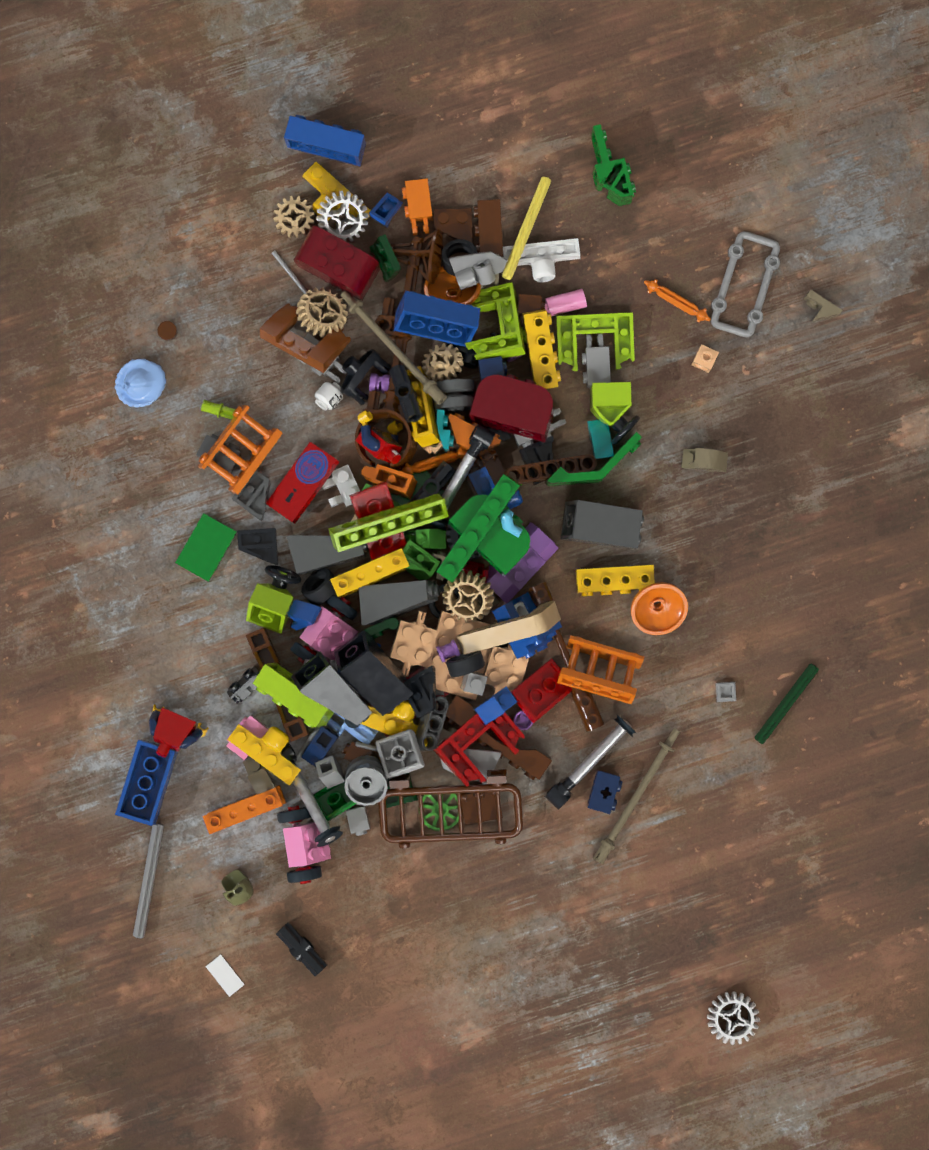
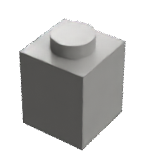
M478 672L464 675L460 688L465 692L483 696L488 677Z
M333 755L315 763L319 778L327 789L345 782L341 766Z
M366 806L346 810L351 834L356 833V836L366 834L367 830L371 828Z

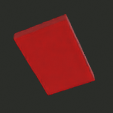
M552 658L511 691L517 700L518 706L532 723H535L572 692L571 687L557 683L561 669Z

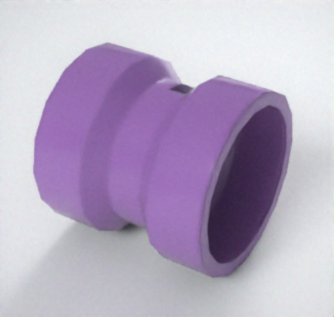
M371 373L369 391H381L384 394V391L389 389L390 375L378 376V374Z
M523 711L517 712L514 716L513 721L520 730H527L533 724Z

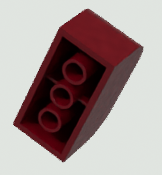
M317 226L311 227L293 259L296 266L343 292L347 291L352 297L362 301L380 271L379 262L372 256Z
M509 374L506 376L490 375L480 382L470 411L472 422L546 443L554 410L551 394L544 387L536 385V382L526 379L525 382L517 380L516 376Z

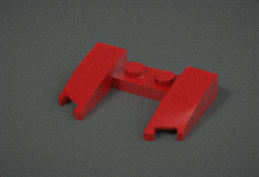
M476 713L434 749L436 754L466 787L469 786V781L477 779L480 780V783L487 781L463 751L489 728L514 755L519 752V749L515 748L519 737L524 738L525 735L506 713L487 725L484 724Z

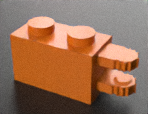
M428 178L405 181L406 187H402L403 199H407L408 206H404L405 216L410 218L413 236L418 233L416 222L422 221L425 234H429L428 221L433 220Z
M377 464L376 468L364 466L361 469L363 477L374 486L386 482L390 493L411 499L417 484L413 475Z

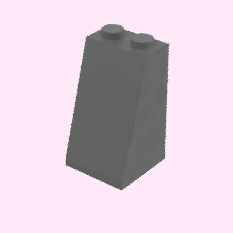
M581 500L565 502L560 539L638 549V545L641 543L640 528L644 522L643 510Z
M286 536L298 575L366 557L365 552H368L366 544L338 552L333 547L331 536Z
M423 580L360 587L359 597L362 625H376L437 601L440 595L439 585L436 581Z

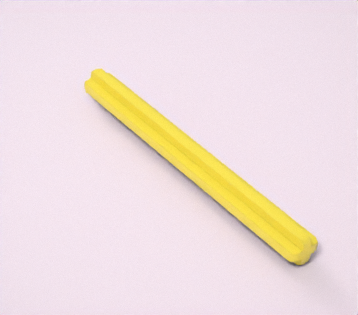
M541 177L502 273V277L507 280H511L550 186L551 179L547 177Z

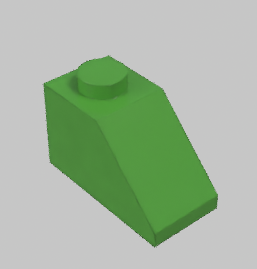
M408 540L403 548L409 567L406 568L407 572L420 581L428 580L432 577L440 561L411 540Z

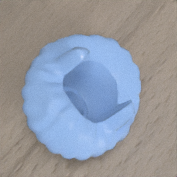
M132 359L117 373L115 380L116 394L124 404L130 407L138 408L151 405L161 396L165 388V372L160 365L152 361Z

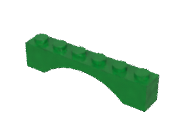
M507 474L502 475L436 571L452 583L457 579L483 538L520 488V483Z

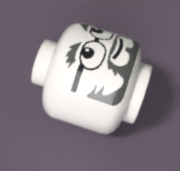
M336 382L323 383L315 393V403L323 410H333L343 399L341 387Z

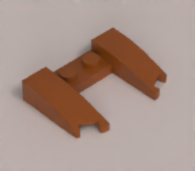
M287 303L260 327V338L324 373L349 344L351 338L344 335L342 332L344 328L341 330L338 327L339 332L333 329L332 333H328L317 345H314L290 331L298 322V314H296L298 307L290 306Z

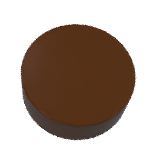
M164 321L158 326V335L163 340L171 341L177 336V327L174 323Z

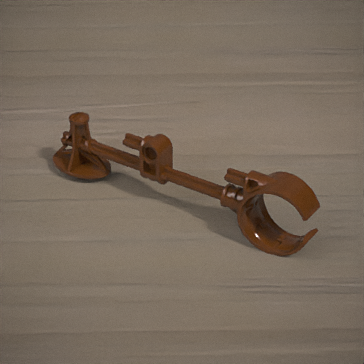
M436 229L425 238L412 237L410 243L391 244L395 256L409 257V261L397 258L398 262L408 265L404 293L405 291L415 292L418 272L430 284L435 283L442 263L443 238L440 229ZM431 238L426 249L422 250L423 243ZM396 247H411L410 250L396 249ZM420 259H423L426 274L419 268ZM384 298L382 315H378L375 322L381 329L385 323H389L388 329L383 331L390 339H396V345L406 354L407 342L412 340V336L407 333L394 331L395 316H393L395 299ZM394 354L392 367L404 365ZM390 377L389 389L384 391L386 399H383V403L385 406L378 410L381 393L369 391L367 409H363V411L371 412L373 419L367 422L371 427L386 419H396L405 425L408 431L407 448L397 464L390 463V467L398 470L412 460L416 453L418 442H415L413 439V426L411 422L408 423L405 419L399 399L395 395L392 378ZM361 423L358 424L355 440L361 432ZM355 441L357 451L362 459L372 467H375V462L367 456L365 449Z

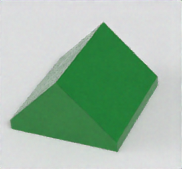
M345 782L329 789L325 787L313 795L327 822L356 804L347 796L344 787Z

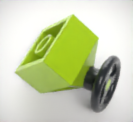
M631 382L592 383L590 387V411L601 422L612 426L615 431L619 432L612 440V444L616 445L640 420L638 415L629 422L623 417L632 405Z
M268 565L265 567V573L272 577L273 581L272 583H257L249 600L246 621L282 634L289 619L287 613L293 602V596L286 588L288 584H299L301 577L290 569Z

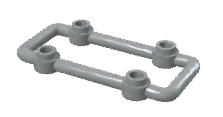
M746 231L740 232L737 235L735 243L728 249L730 259L718 297L711 303L713 311L711 324L713 327L742 337H750L754 334L756 325L763 319L761 309L773 271L780 265L778 258L780 245L777 241ZM744 239L773 248L771 255L764 261L766 271L754 309L747 315L749 322L747 330L718 321L720 313H723L727 307L725 297L736 262L744 253L742 247Z

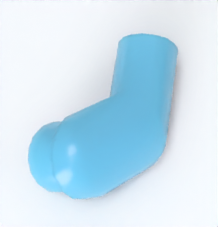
M509 509L504 510L500 516L502 528L510 534L519 537L523 529L514 525L513 512Z

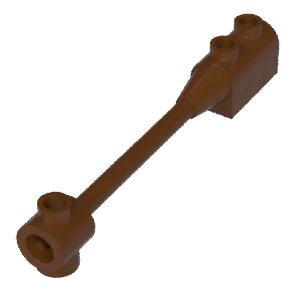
M546 582L528 589L536 607L553 601ZM558 629L554 638L568 668L570 654ZM571 687L572 699L585 731L588 732L605 725L592 693Z

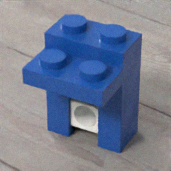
M527 592L492 612L499 623L530 614L536 609V606ZM557 622L545 633L510 642L509 644L516 658L519 659L525 656L527 659L536 654L535 650L540 652L547 648V643L553 640L552 637L557 634L556 630L562 626L560 622Z

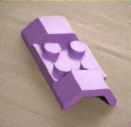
M531 522L525 528L530 536V547L522 559L504 577L492 565L489 566L486 583H491L490 589H494V592L505 603H508L559 549L547 535Z

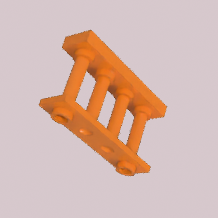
M247 405L238 406L232 414L234 416L208 453L205 452L200 457V464L198 465L200 469L204 470L208 466L226 479L230 485L228 490L236 495L241 492L283 434L277 428L267 430L246 414L250 408ZM241 419L263 436L264 440L260 445L254 444L235 429ZM229 435L252 451L251 454L253 455L249 461H245L224 445ZM218 451L240 466L242 471L238 476H233L212 460Z
M570 635L566 646L572 650L568 668L562 667L557 683L632 704L637 688L631 687L635 668L640 669L644 656ZM579 652L590 655L586 674L575 671ZM598 657L609 660L605 679L594 676ZM616 663L627 666L623 684L612 681Z
M278 785L263 793L255 794L209 812L202 817L210 835L281 807L287 802L281 786Z

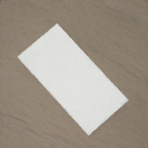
M221 954L206 966L229 997L245 985Z

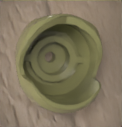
M233 870L221 881L226 891L223 893V896L234 906L247 902L253 895V886L250 880L240 870Z

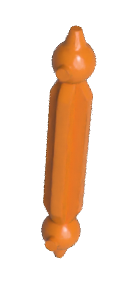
M657 279L644 281L648 293L656 292L659 297L689 315H695L697 317L696 321L699 323L704 320L710 321L711 318L708 316L706 308L699 310L697 305L665 286H658Z
M459 447L457 452L450 451L418 461L412 466L406 463L401 472L412 475L414 472L420 473L436 468L443 460L448 464L455 462L458 458L463 460L468 450Z

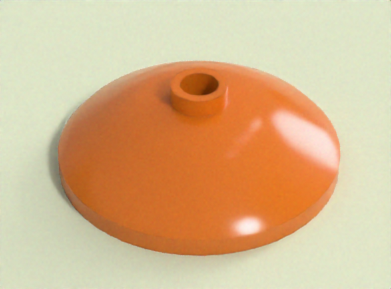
M443 266L439 268L440 271L434 284H430L427 280L424 284V294L426 296L452 300L465 305H471L481 292L480 283L460 290L456 276L448 274Z
M665 582L653 583L641 589L634 597L630 609L631 617L636 627L642 632L650 635H664L674 631L683 623L688 612V602L685 594L677 586Z

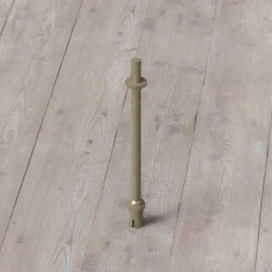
M347 291L342 292L341 297L350 306L349 313H357L422 383L423 391L426 394L428 393L437 404H442L447 399V396L437 387L435 380H428L364 311L362 300L356 302Z
M673 728L666 742H659V745L662 746L661 750L608 838L601 840V846L595 856H593V859L602 865L611 850L615 849L614 841L667 753L675 751L671 747L680 733L679 730Z

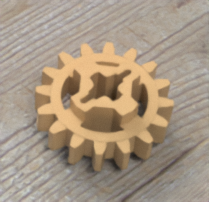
M290 196V201L284 198V204L278 203L279 210H274V214L278 216L273 218L274 222H279L276 228H282V235L288 232L289 238H291L292 234L299 238V233L305 236V230L310 231L311 229L309 224L315 223L311 219L315 217V213L310 212L312 205L307 206L308 201L306 199L301 202L300 196L296 200ZM296 205L302 207L304 210L300 211L296 207ZM293 214H296V215H297L296 220L293 221V220H292ZM303 221H306L303 226L299 227ZM283 223L290 224L292 229L286 227Z
M443 343L440 348L438 345H435V350L429 349V355L424 354L426 360L422 361V369L428 379L432 378L435 382L438 379L439 381H444V379L450 380L451 376L457 377L456 372L462 371L460 366L464 365L462 361L463 356L457 347L454 348L452 344L446 347L445 343Z

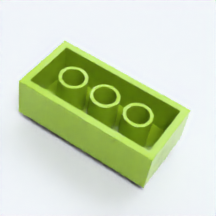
M269 663L263 666L252 683L257 686V691L273 697L272 701L274 703L287 707L291 715L295 717L300 716L304 719L303 722L311 728L327 725L334 712L303 695L290 677L293 675L277 663Z

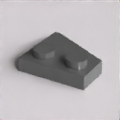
M256 470L238 495L235 494L232 500L262 522L271 480Z

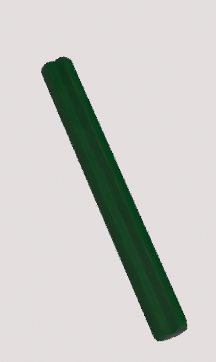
M810 663L756 734L755 740L760 744L766 742L817 674L819 669L815 665Z

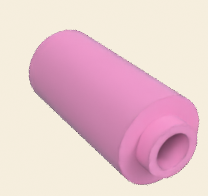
M583 289L545 298V310L547 314H551V317L587 307Z

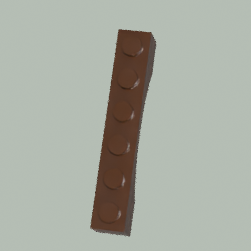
M261 628L246 635L261 669L265 664L277 663L281 666L266 628ZM276 704L290 742L310 734L307 725L303 722V718L291 715L287 707Z
M456 695L448 706L445 720L453 726L456 723L462 726L475 715L473 706ZM487 732L477 739V742L485 748L489 745L494 749L493 751L501 752L500 758L502 759L503 756L507 757L510 760L508 763L514 768H523L526 771L524 774L532 780L535 777L540 780L552 762L551 759L536 749H519V752L514 755L506 745L496 741Z

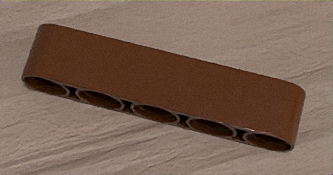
M586 454L513 466L503 474L509 476L510 472H514L516 474V481L522 485L548 480L560 467L565 470V463L571 466V471H566L567 473L590 472L595 469L597 461L594 456ZM583 460H586L588 462V469H586L583 466ZM547 466H550L552 468V475L547 473ZM528 469L534 471V478L528 475Z

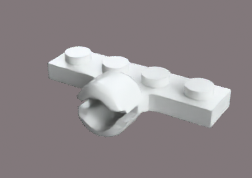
M578 238L526 244L517 266L530 265L532 267L533 279L537 282L551 281L555 278L556 274L555 262L580 259ZM513 246L503 247V257L507 261Z

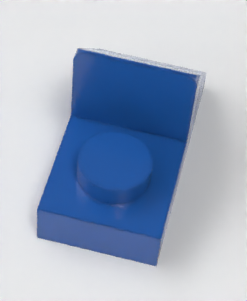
M387 192L369 212V216L388 228L392 217L401 208L403 202Z
M294 600L287 613V616L293 620L290 627L297 631L313 625L322 608L300 600Z
M506 686L474 710L484 724L487 725L504 714L506 710L517 703V700Z

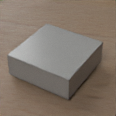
M735 682L715 683L716 702L736 701Z

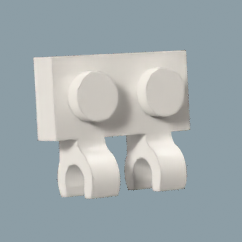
M345 465L334 470L332 478L327 479L322 486L326 490L336 485L340 492V495L328 499L331 507L344 503L346 507L351 506L352 502L349 495L360 491L349 465Z

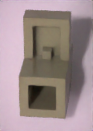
M704 448L683 449L682 468L702 469L709 472H726L728 453Z

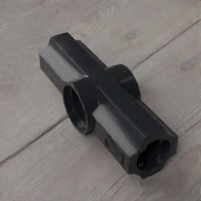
M396 365L389 371L395 387V395L399 399L406 421L408 423L416 422L423 416L417 400V393L413 389L406 366Z
M443 460L409 503L439 494L456 470ZM434 483L437 486V490L434 493L427 492L426 486L428 484Z
M289 922L276 933L289 948L293 957L297 961L302 962L314 976H317L328 965L314 950L315 948L306 937L301 936Z

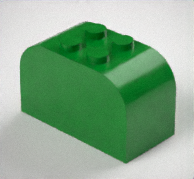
M476 495L470 498L448 521V524L460 536L488 495ZM517 515L512 516L514 525L523 529L519 537L510 534L502 528L499 516L476 549L503 577L522 559L530 547L529 533L522 526L523 521Z

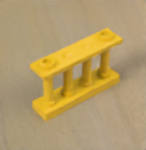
M401 548L330 580L337 596L340 598L346 597L359 591L360 587L374 585L406 571L409 564Z

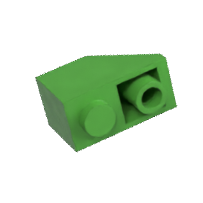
M422 529L404 531L406 542L411 540L424 550L446 549V530Z

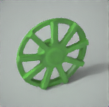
M455 793L451 794L445 802H443L442 794L444 831L451 829L459 821V816L455 817L449 813V810L458 809V805L448 806L453 797L457 801ZM424 795L422 797L423 803L427 797L434 803L433 806L423 804V808L432 809L431 813L424 816V824L432 830L440 831V828L435 827L439 819L438 802L432 795ZM435 815V820L430 825L425 819ZM445 816H449L455 821L447 826Z

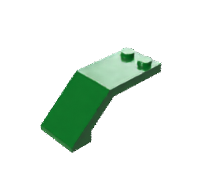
M636 432L600 471L567 473L560 467L547 480L546 485L551 487L600 483L629 452L633 454L642 444L639 442L642 436Z

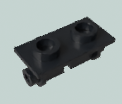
M256 666L252 669H247L238 682L235 681L229 686L227 693L237 704L239 702L242 703L251 694L247 687L250 686L253 690L257 688V686L252 684L259 674Z

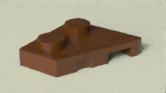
M472 208L434 209V230L440 229L442 234L445 233L455 240L465 239L473 243Z

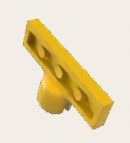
M317 162L303 174V178L321 194L312 205V209L317 216L321 215L317 212V209H324L320 203H327L326 196L331 200L333 192H335L336 196H339V191H343L345 196L347 191H349ZM339 203L331 209L337 210L341 207V204L343 203ZM349 204V214L357 217V209ZM367 207V210L363 213H368L369 215L371 210Z
M409 700L403 701L393 711L388 712L384 716L374 707L367 705L372 714L369 715L365 722L360 724L390 736L408 729L413 730L416 735L418 725L413 723L415 712ZM425 738V739H424V745L427 746L428 741H427V739Z
M238 724L227 739L289 786L301 772L299 767L281 754L283 748L289 742V738L286 733L277 727H270L262 738H258L241 724Z

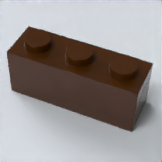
M500 199L477 200V206H474V218H478V225H475V237H479V244H476L477 252L491 251L503 257Z

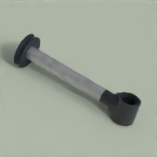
M479 424L472 431L469 438L470 447L442 495L447 510L480 451L487 450L495 436V432ZM441 519L429 524L446 530L445 525H448V522L445 519Z
M618 714L617 718L614 719L618 725L563 783H556L545 794L544 797L558 810L570 799L572 794L570 791L627 732L632 737L636 733L631 728L629 722L622 719Z
M288 742L281 754L296 765L297 755ZM300 772L293 781V784L320 832L315 838V842H319L317 847H323L342 836L343 831H339L340 826L332 828L329 826Z

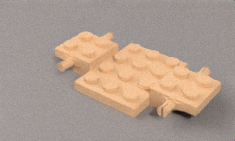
M442 610L436 629L423 624L426 612L419 611L416 622L400 620L389 657L404 663L402 668L403 675L409 676L411 665L423 666L425 669L434 666L436 690L476 700L477 694L465 692L460 688L464 675L459 677L450 676L446 661L450 658L445 659V662L442 663L436 647L449 644L454 639L460 654H462L457 635L491 624L477 620L473 622L470 618L468 622H465L463 617L458 620V615L451 616V613ZM510 644L508 647L496 646L481 650L485 666L475 672L482 673L488 677L486 684L496 688L494 694L506 686L512 691L522 683L529 658L526 659L523 656L517 659Z

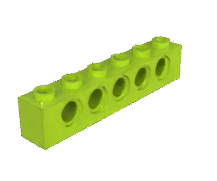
M435 494L328 529L333 547L338 552L447 518L449 515L444 498L439 494Z

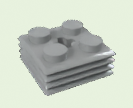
M411 729L375 742L385 776L389 779L425 766L415 732ZM399 750L404 752L402 758L397 757Z

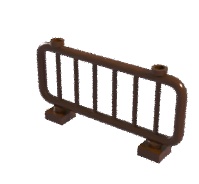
M506 769L487 770V784L469 785L467 787L465 785L409 788L410 774H403L389 779L390 789H387L384 798L378 802L382 837L389 843H399V848L403 849L409 848L410 843L495 839L496 844H505L507 838L518 836L523 828L521 793L517 786L507 783ZM500 791H510L514 796L515 828L510 831H502ZM480 792H496L498 831L483 832ZM457 793L460 833H444L442 794ZM461 793H476L479 832L463 833ZM438 794L440 834H425L422 795ZM418 795L421 835H406L403 796ZM390 796H399L402 835L393 836L388 832L386 799Z

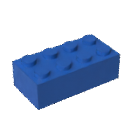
M295 115V117H289L284 135L287 148L361 166L366 142L365 136L359 130L351 129V131H348L339 125L333 124L328 126L323 121H309L304 116Z
M405 291L396 310L394 331L466 347L465 343L471 342L479 327L480 308L456 303L452 300H443L434 296L418 294L413 291Z
M142 739L138 740L115 815L150 826L156 824L178 751L170 749L165 758L156 754L159 744Z

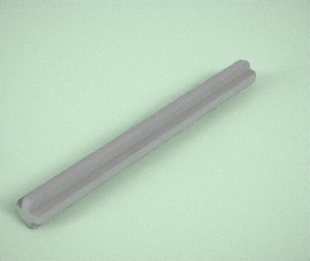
M159 823L152 826L133 936L136 938H144L164 829V826Z

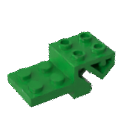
M601 124L595 125L591 133V140L597 160L592 173L595 188L598 191H601L603 188L609 190L607 199L618 206L631 204L636 189L634 182H630V164L626 163L625 158L610 161L612 155L610 148H606L605 129L602 130Z

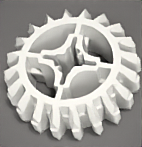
M339 191V196H336L335 192H333L331 200L326 196L327 203H320L324 209H317V212L321 214L316 217L317 221H321L318 227L324 228V230L346 241V238H349L352 242L353 235L359 238L358 231H365L361 225H368V222L364 219L368 218L369 215L368 213H363L367 210V207L362 206L364 203L362 199L357 201L358 196L356 194L351 197V193L347 191L344 196L343 191ZM339 203H343V204H341V207H340L339 209H337V210H332V209H331V208L334 207L335 205H337V204H339ZM349 204L357 209V217L349 214ZM345 213L346 219L340 221L339 215L342 216ZM327 217L336 220V230L328 225ZM353 224L350 229L344 231L346 225Z
M735 991L732 992V997L729 996L728 992H725V999L718 995L717 997L720 1002L717 1003L713 1000L712 1004L715 1008H708L713 1013L707 1015L708 1019L713 1020L708 1022V1026L713 1027L711 1033H717L716 1038L718 1040L723 1037V1043L725 1044L729 1039L731 1045L735 1044V1039H737L739 1044H742L741 1038L743 1037L746 1041H749L747 1034L750 1033V1035L754 1036L755 1033L751 1029H758V1025L754 1022L760 1021L759 1017L754 1016L759 1013L758 1009H753L756 1004L754 1002L749 1003L751 998L748 996L744 999L743 993H740L737 998ZM735 1003L730 1010H722L726 1005ZM741 1005L745 1006L748 1011V1020L740 1016ZM735 1014L739 1020L731 1022L729 1017ZM718 1016L726 1020L727 1028L725 1031L719 1026ZM745 1026L741 1031L731 1033L735 1027Z

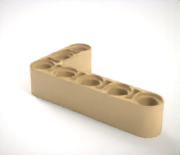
M549 601L538 606L530 614L470 630L457 635L463 654L466 655L545 633L559 622L561 617L555 601Z

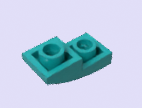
M437 409L439 438L444 450L449 451V447H453L454 435H450L451 430L443 429V427L448 425V415H445V410Z
M600 420L587 421L594 458L613 457L609 426Z

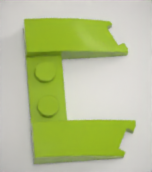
M513 282L481 289L478 298L471 305L480 308V312L497 310L501 335L465 343L467 349L475 351L476 355L474 357L476 360L525 355L517 309L518 302Z
M633 312L556 316L558 364L561 365L562 362L573 366V371H578L576 334L613 333L615 369L622 368L620 363L629 358L632 362L635 361Z

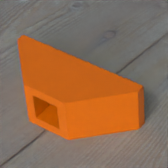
M458 413L450 414L448 420L456 445L468 450L470 447L469 438L477 423L472 422L470 424L464 421L465 417ZM495 433L488 449L500 445L501 440L498 439V434Z

